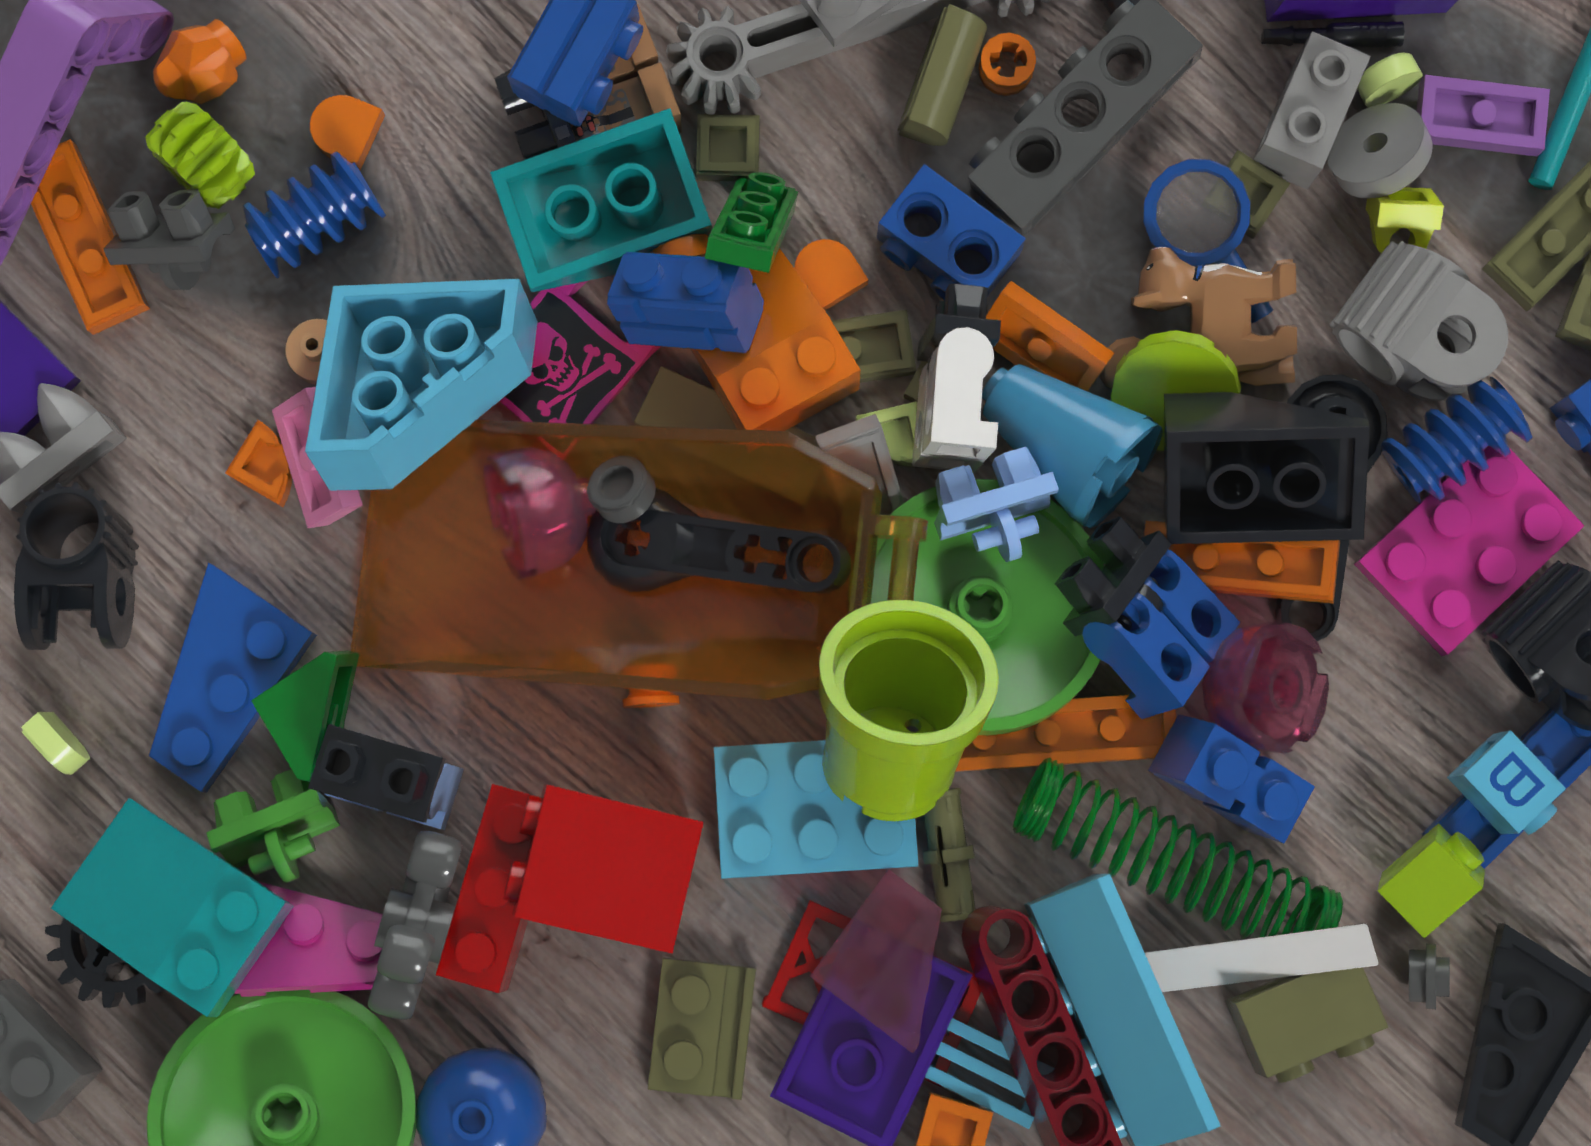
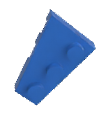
M208 562L149 757L200 792L207 793L260 718L251 700L289 676L317 635Z

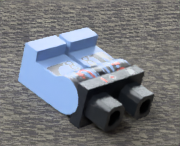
M328 724L308 788L323 792L326 796L377 811H387L386 813L445 830L464 769L445 763L446 759Z

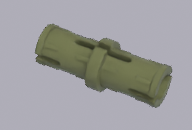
M950 788L948 792L946 791L937 800L936 806L924 815L928 850L922 851L924 864L931 865L937 922L965 920L970 913L976 910L969 859L975 858L974 846L967 845L960 799L961 788Z

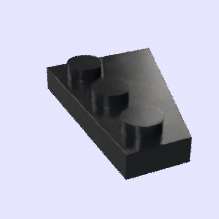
M1498 923L1455 1125L1488 1146H1529L1591 1041V977L1505 923Z

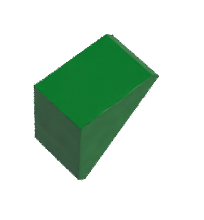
M348 650L324 652L251 700L297 779L310 782L328 724L344 728L360 653Z

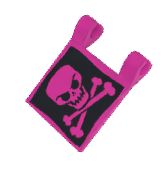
M588 281L541 290L531 301L530 305L538 321L532 372L526 380L500 400L503 405L565 457L642 365L661 347L629 344L628 341L625 343L571 297Z

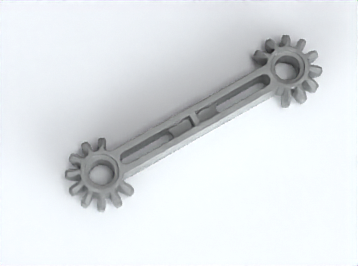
M903 0L836 47L831 45L802 4L738 25H734V11L729 6L725 7L721 12L720 21H712L710 13L702 7L697 12L699 27L696 28L689 23L680 21V24L677 26V35L682 42H674L667 45V59L674 63L667 71L668 78L672 85H684L681 97L685 104L690 105L704 96V112L713 115L717 110L718 101L726 100L730 112L736 114L740 111V93L753 100H757L761 96V87L755 78L937 18L944 7H948L949 4L964 9L988 0ZM996 0L998 1L997 14L1000 18L1007 16L1010 5L1013 3L1017 4L1019 10L1026 17L1033 12L1035 5L1034 0ZM1040 0V1L1048 3V2H1050L1051 0ZM717 51L727 52L735 58L733 65L723 71L710 70L703 65V61L709 54Z

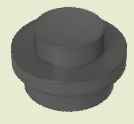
M1426 943V950L1409 949V1002L1426 1003V1009L1436 1010V996L1450 997V957H1437L1436 944Z

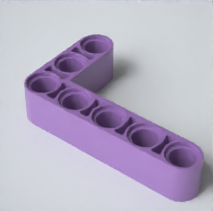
M29 0L0 61V266L14 241L95 66L148 59L158 52L167 40L173 27L174 17L170 11L154 0Z

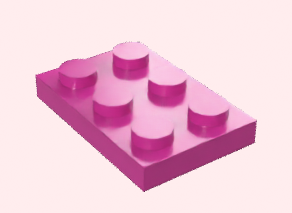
M1490 446L1485 448L1484 452L1489 468L1484 472L1468 460L1464 462L1462 466L1467 480L1465 485L1460 486L1447 476L1441 482L1445 494L1444 499L1439 501L1429 493L1420 504H1417L1354 563L1361 573L1441 656L1448 655L1584 527V524L1511 449V454L1504 457Z

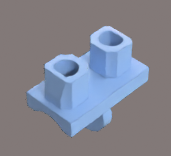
M1027 447L1005 452L994 458L992 467L1000 488L980 493L970 465H962L938 474L935 485L940 510L934 524L940 541L991 525V528L972 533V540L976 551L979 552L997 546L1002 558L1006 562L1021 558L1022 547L1020 539L1038 534L1039 525L1034 515L1015 521L1014 518L1049 508L1050 495L1057 493L1059 490L1053 472L1041 475L1039 467Z

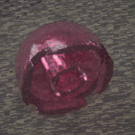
M534 447L519 448L488 455L486 459L490 464L485 465L483 469L487 505L493 529L502 528L507 541L512 543V546L501 549L512 574L517 579L524 580L546 574L566 564L581 550L587 537V516L593 515L596 512L587 494L588 479L586 477L577 479L567 462L551 451Z
M1265 622L1234 630L1220 643L1214 659L1208 663L1210 668L1203 677L1204 706L1211 722L1222 727L1253 748L1263 752L1285 754L1294 751L1290 748L1297 741L1308 742L1316 734L1323 719L1329 692L1328 674L1318 673L1317 662L1313 655L1323 654L1319 643L1305 628L1290 623Z

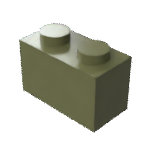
M1363 967L1281 977L1225 1000L1255 1073L1266 1078L1275 1075L1278 1083L1291 1081L1310 1073L1315 1069L1312 1059L1335 1050L1338 1058H1343L1366 1050L1375 1044L1372 1034L1389 1028Z

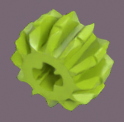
M181 102L174 109L167 110L154 122L155 126L145 136L147 147L152 152V155L164 166V169L186 190L198 189L206 207L220 209L230 199L233 201L246 189L245 185L255 175L254 166L249 160V155L240 148L237 141L225 131L223 126L219 125L208 112H204L197 104Z

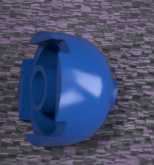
M472 1048L449 1056L428 1075L417 1099L416 1128L422 1146H538L546 1130L547 1122L546 1101L540 1078L523 1059L501 1048Z

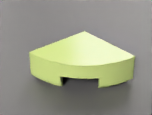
M917 401L855 417V421L876 414L882 426L892 462L914 467L912 462Z

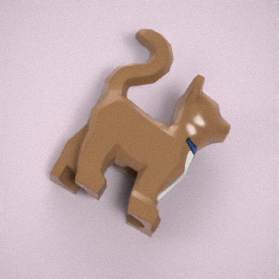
M1156 247L1150 250L1146 264L1140 271L1138 295L1131 297V306L1163 312L1187 305L1190 307L1189 333L1200 334L1215 343L1214 348L1221 351L1225 357L1228 355L1236 365L1240 382L1255 386L1295 383L1293 355L1297 354V327L1295 325H1278L1272 334L1259 335L1251 332V305L1276 301L1296 293V263H1293V259L1277 260L1271 271L1256 272L1226 263L1192 266L1179 259L1171 248ZM1133 336L1118 339L1107 347L1114 352V355L1100 374V379L1106 387L1112 389L1117 364L1124 354L1126 356L1130 350L1137 347V342L1142 339Z

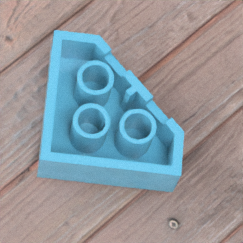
M520 279L333 286L305 449L307 456L330 491L393 489L531 375L538 321Z

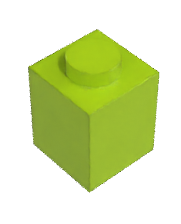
M1438 823L1382 872L1377 891L1425 938L1483 889L1485 869L1481 864L1484 862V857L1465 835L1457 831L1451 836Z

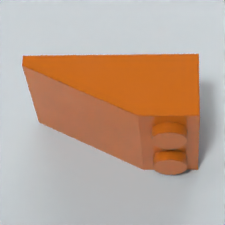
M780 248L769 273L749 269L753 276L752 283H756L764 299V309L750 349L746 353L720 351L719 348L713 350L691 349L749 450L754 449L860 389L861 369L826 311Z

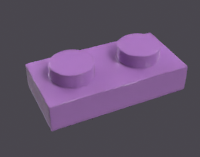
M1425 75L1419 82L1417 112L1422 117L1432 137L1433 145L1537 157L1545 150L1550 89Z

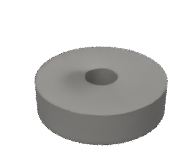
M1399 103L1379 104L1358 112L1341 125L1327 157V162L1338 184L1345 192L1359 198H1379L1403 189L1423 172L1431 158L1433 149L1432 137L1422 117L1412 107Z

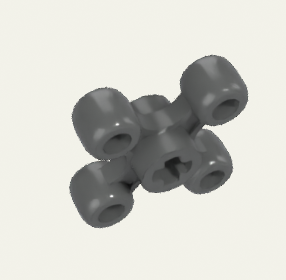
M432 831L419 832L407 866L402 891L394 888L390 890L374 944L375 947L382 948L377 964V974L368 1001L370 1010L377 1014L400 1020L411 1019L428 962L439 964L455 910V905L448 904L446 901L463 847L462 843L453 837Z

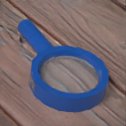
M1187 159L1169 166L1152 182L1144 200L1143 223L1151 243L1155 247L1171 248L1179 259L1193 266L1226 263L1248 269L1235 249L1241 244L1250 224L1251 200L1244 182L1230 167L1212 159ZM1269 302L1251 305V323H1255L1273 311Z

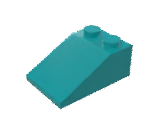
M670 108L490 172L531 292L613 276L616 274L622 256L626 252L650 253L658 246L679 237L691 234H706L709 237L713 229Z
M128 798L51 909L147 978L206 1017H218L294 905L133 799Z

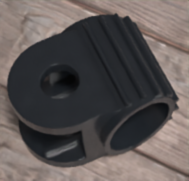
M57 482L54 489L46 492L40 489L39 496L32 502L27 501L25 503L27 508L22 517L17 519L20 527L16 538L22 543L23 547L16 561L14 608L17 629L23 645L28 650H46L51 643L57 642L59 611H91L90 626L91 628H97L102 645L106 649L124 648L131 635L134 617L135 586L131 574L134 566L138 565V562L135 560V550L139 548V545L130 537L133 530L93 488L85 491L77 482H74L72 487H63ZM98 523L97 533L89 546L74 556L60 559L63 543L71 532L82 525Z
M1558 560L1481 632L1485 637L1482 641L1487 645L1488 651L1492 654L1507 678L1527 699L1535 704L1543 701L1568 723L1591 731V572L1568 562L1562 564Z

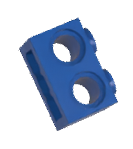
M923 164L879 221L877 239L883 243L880 247L882 253L898 267L910 271L914 266L932 279L933 282L930 287L944 301L949 284L988 288V297L1019 257L1026 240L1024 236L926 164ZM924 213L936 221L939 229L930 236L919 237L910 233L904 222L913 214ZM975 250L986 258L989 267L982 273L968 274L957 266L955 257L962 251Z

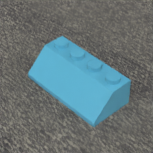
M1110 874L1090 875L1024 904L1030 917L1029 920L1037 932L1043 950L1055 974V980L1068 1012L1073 1016L1083 1038L1080 1041L1095 1077H1100L1109 1100L1105 1101L1119 1138L1126 1137L1130 1146H1159L1209 1132L1220 1127V1122Z

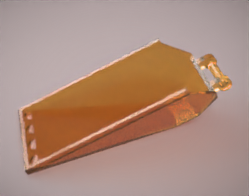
M476 420L393 489L371 490L350 651L360 653L357 668L759 700L819 689V659L822 646L829 632L849 613L871 604L878 538L893 539L887 601H914L919 542H925L927 539L928 521L917 517L880 515L882 494L875 478L789 431ZM617 456L634 457L652 475L656 488L667 492L700 517L813 532L838 539L846 546L851 557V570L848 579L839 589L825 594L700 576H690L651 591L629 592L608 583L595 570L587 552V528L592 513L595 510L587 494L590 477L602 463ZM640 522L637 523L639 531L630 530L627 536V543L633 544L637 548L636 556L640 554L638 546L647 547L650 541V533L643 532L640 529ZM759 537L757 547L746 549L745 560L753 562L755 569L757 564L761 562L785 566L787 553L771 551L760 547ZM792 539L788 541L789 547L792 543ZM817 545L811 548L803 560V570L812 582H821L826 579L834 566L833 556L824 545ZM786 572L783 576V579L787 578Z

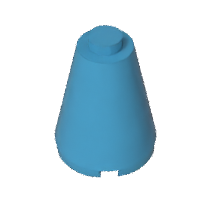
M1022 364L1015 365L1009 371L1004 367L997 370L982 391V399L986 401L983 409L985 418L989 422L998 423V433L1013 450L1022 447L1028 448L1039 467L1041 475L1053 472L1059 490L1057 493L1052 494V496L1068 515L1083 527L1093 528L1097 526L1123 501L1131 490L1125 484L1136 468L1142 473L1145 471L1163 435L1162 427L1155 423L1151 417Z

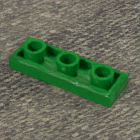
M754 172L750 173L748 178H738L708 237L705 259L769 273L795 212L799 191H795V188L786 187L784 179L769 173Z

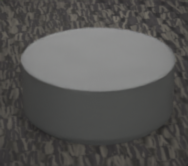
M617 456L602 463L593 472L587 487L590 503L604 519L613 523H626L640 517L650 507L656 492V485L652 475L638 459L631 456Z

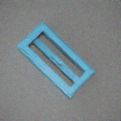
M955 1018L952 1019L948 1027L949 1031L1009 1060L1001 1041ZM941 1042L936 1054L1025 1098L1018 1079ZM1037 1059V1067L1041 1075H1047L1055 1069ZM933 1065L930 1066L925 1078L1030 1129L1034 1117L1031 1115L1026 1100L1021 1109Z

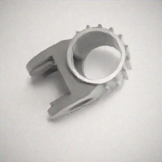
M1391 241L1329 325L1333 328L1331 333L1336 336L1344 351L1366 373L1384 384L1396 385L1407 394L1425 401H1444L1452 394L1460 395L1467 390V386L1490 375L1502 361L1508 344V327L1500 307L1490 296L1469 282L1468 275L1449 259L1431 250L1405 244L1402 241L1399 244ZM1437 335L1444 337L1449 342L1452 353L1441 346Z

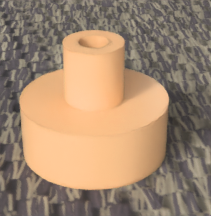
M311 319L299 324L291 332L286 342L285 352L289 366L301 379L313 385L317 384L327 325V320Z

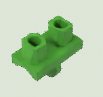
M292 769L275 775L274 779L270 781L277 801L274 805L257 811L255 801L247 791L234 792L215 800L214 810L217 828L206 832L211 850L214 853L220 852L225 860L236 868L249 864L255 876L275 868L279 877L285 883L299 878V868L296 859L316 851L312 837L339 827L340 823L336 810L319 791L309 789L310 782L297 779Z

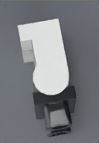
M949 284L946 289L945 301H939L936 305L935 316L918 342L917 361H926L928 363L922 369L919 379L912 462L914 467L949 470L962 465H970L972 472L975 473L997 447L998 423L980 421L983 379L992 368L994 361L993 348L1000 340L1001 320L986 319L988 288Z

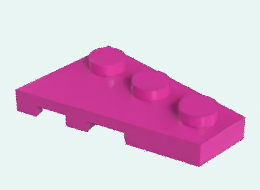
M259 882L294 905V907L234 994H240L241 997L266 996V992L309 990L310 993L372 989L382 948L374 946L382 913Z

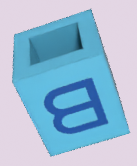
M1511 730L1492 734L1447 777L1500 834H1519L1524 830L1530 835L1537 831L1557 812V808L1552 802L1566 789Z

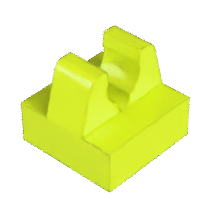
M1404 187L1387 196L1367 199L1366 211L1369 214L1372 241L1377 250L1382 253L1387 245L1390 244L1391 236L1399 228H1405L1410 231L1408 244L1426 249L1434 230H1441L1443 203L1431 188Z

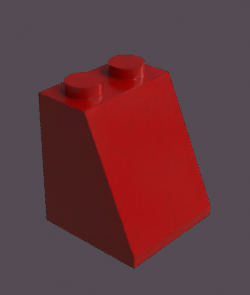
M544 784L541 797L530 794L528 796L520 834L531 836L525 862L512 861L503 899L515 902L512 914L516 918L673 954L704 822Z

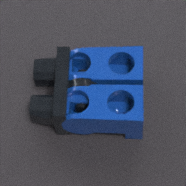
M1119 516L1099 525L1086 541L1091 550L1105 564L1103 569L1100 570L1092 559L1087 556L1075 561L1065 569L1055 585L1073 606L1072 611L1066 617L1063 624L1075 637L1083 635L1088 649L1098 659L1109 664L1132 691L1125 701L1141 719H1145L1184 706L1210 668L1208 663L1216 659L1240 624V621L1178 555L1169 550L1172 544L1160 531L1141 538Z

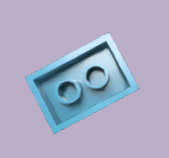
M825 740L714 747L721 879L919 867L915 818L904 821L874 819L862 814V806L851 801L845 795L843 801L835 795L829 787L823 772L822 757Z

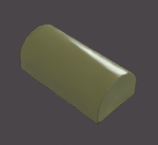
M949 4L948 7H944L937 18L897 129L900 131V136L932 146H944L948 143L987 31L986 23L975 14Z

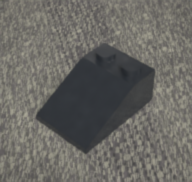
M1233 392L1164 394V513L1167 540L1171 544L1364 540L1370 428L1368 419Z

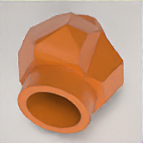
M214 19L206 26L194 25L172 31L153 69V80L158 91L167 98L186 99L203 104L221 96L237 81L238 73L236 67L245 62L247 56L240 41L229 27L222 21Z

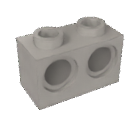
M1312 31L1295 60L1253 160L1284 180L1308 190L1324 167L1371 56Z

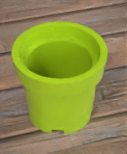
M888 600L872 603L849 613L832 628L826 637L819 659V697L822 709L826 715V736L822 757L823 772L832 792L842 801L845 795L851 801L862 806V814L883 821L914 819L925 815L936 806L937 800L946 791L948 792L964 749L978 736L994 704L999 684L998 668L994 655L984 638L968 622L956 614L932 604L912 600ZM914 726L919 731L911 732L906 727Z

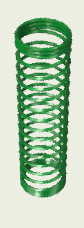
M1051 757L1044 759L1035 771L1016 812L1013 823L1014 833H1019L1020 836H1025L1026 839L1032 838L1033 842L1038 841L1049 822L1058 797L1070 780L1076 776L1072 802L1055 833L1051 844L1052 851L1057 850L1062 844L1077 805L1087 791L1095 785L1092 808L1074 841L1070 852L1071 860L1076 859L1081 853L1092 829L1097 812L1108 797L1114 794L1111 818L1093 849L1089 860L1090 869L1095 868L1099 864L1108 846L1118 817L1129 804L1133 803L1131 824L1121 839L1108 868V874L1111 877H1114L1120 870L1131 846L1136 827L1149 812H1153L1150 833L1139 849L1127 876L1128 886L1134 885L1139 879L1149 858L1157 832L1166 822L1172 821L1170 840L1162 850L1146 885L1147 895L1153 894L1158 888L1169 865L1175 842L1189 829L1191 830L1190 845L1168 884L1164 899L1166 904L1172 903L1180 892L1189 872L1195 849L1203 840L1209 838V855L1199 868L1187 892L1183 906L1185 913L1191 912L1197 905L1210 876L1215 856L1223 848L1229 847L1228 863L1218 876L1206 900L1202 913L1204 922L1210 921L1220 907L1227 891L1234 865L1241 857L1248 856V870L1237 884L1225 908L1221 920L1223 931L1230 929L1238 918L1246 901L1253 873L1261 865H1267V879L1263 882L1247 909L1240 928L1241 939L1249 938L1256 929L1265 910L1272 882L1281 873L1286 874V887L1269 911L1259 937H1266L1272 919L1281 905L1278 917L1268 936H1275L1278 933L1289 905L1292 889L1300 882L1305 883V896L1293 910L1282 934H1289L1299 913L1300 915L1293 933L1313 931L1314 929L1336 928L1339 925L1343 910V899L1340 892H1335V890L1329 889V887L1324 885L1311 889L1309 880L1305 876H1300L1292 881L1288 868L1282 867L1273 872L1269 859H1261L1254 863L1250 850H1243L1235 855L1231 841H1225L1216 846L1213 833L1206 832L1197 838L1194 824L1188 823L1178 829L1175 815H1167L1158 822L1159 815L1156 806L1146 807L1139 813L1140 807L1137 797H1130L1120 805L1121 798L1118 788L1109 789L1101 796V786L1098 779L1089 781L1082 788L1080 771L1075 770L1063 779V763L1058 764L1057 760L1052 761ZM1219 888H1220V891H1219V893H1218V895H1217V898H1216V900H1215L1213 906L1211 907V905H1212V903H1213V900H1214V898H1215V896H1216V893H1217V891H1218ZM1240 892H1241V895H1240V898H1239V900H1238V902H1237V905H1236V907H1235V909H1234V911H1233L1231 917L1229 918L1230 913H1231V911H1232V908H1233V906H1234V904H1235V901L1237 900V898H1238V896H1239V894H1240ZM1262 897L1258 910L1254 916V919L1251 922L1249 928L1247 929L1254 909L1256 908L1260 898Z

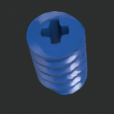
M334 152L330 155L334 173L331 176L326 174L316 164L308 167L312 184L308 189L294 177L287 179L289 200H283L271 189L264 192L268 212L263 214L250 202L243 204L246 220L245 227L276 278L280 276L277 257H281L294 268L301 265L300 244L316 256L324 251L321 232L324 231L338 243L342 242L345 239L342 220H348L360 231L366 228L367 223L364 212L366 206L380 217L384 218L386 216L356 163H350L340 153Z
M1490 377L1491 386L1482 380L1467 386L1470 402L1458 394L1449 396L1445 401L1448 416L1437 409L1431 408L1424 415L1427 432L1413 423L1404 426L1402 431L1406 447L1389 437L1382 442V453L1405 489L1419 504L1421 503L1419 493L1423 490L1439 501L1445 498L1441 478L1445 475L1460 486L1465 485L1467 480L1462 464L1467 460L1481 471L1487 470L1489 466L1484 449L1488 446L1504 457L1511 454L1506 434L1509 432H1513L1526 443L1532 440L1529 425L1521 409L1512 396L1494 377Z

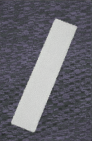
M1366 924L1145 952L1162 992L1377 966L1379 963Z

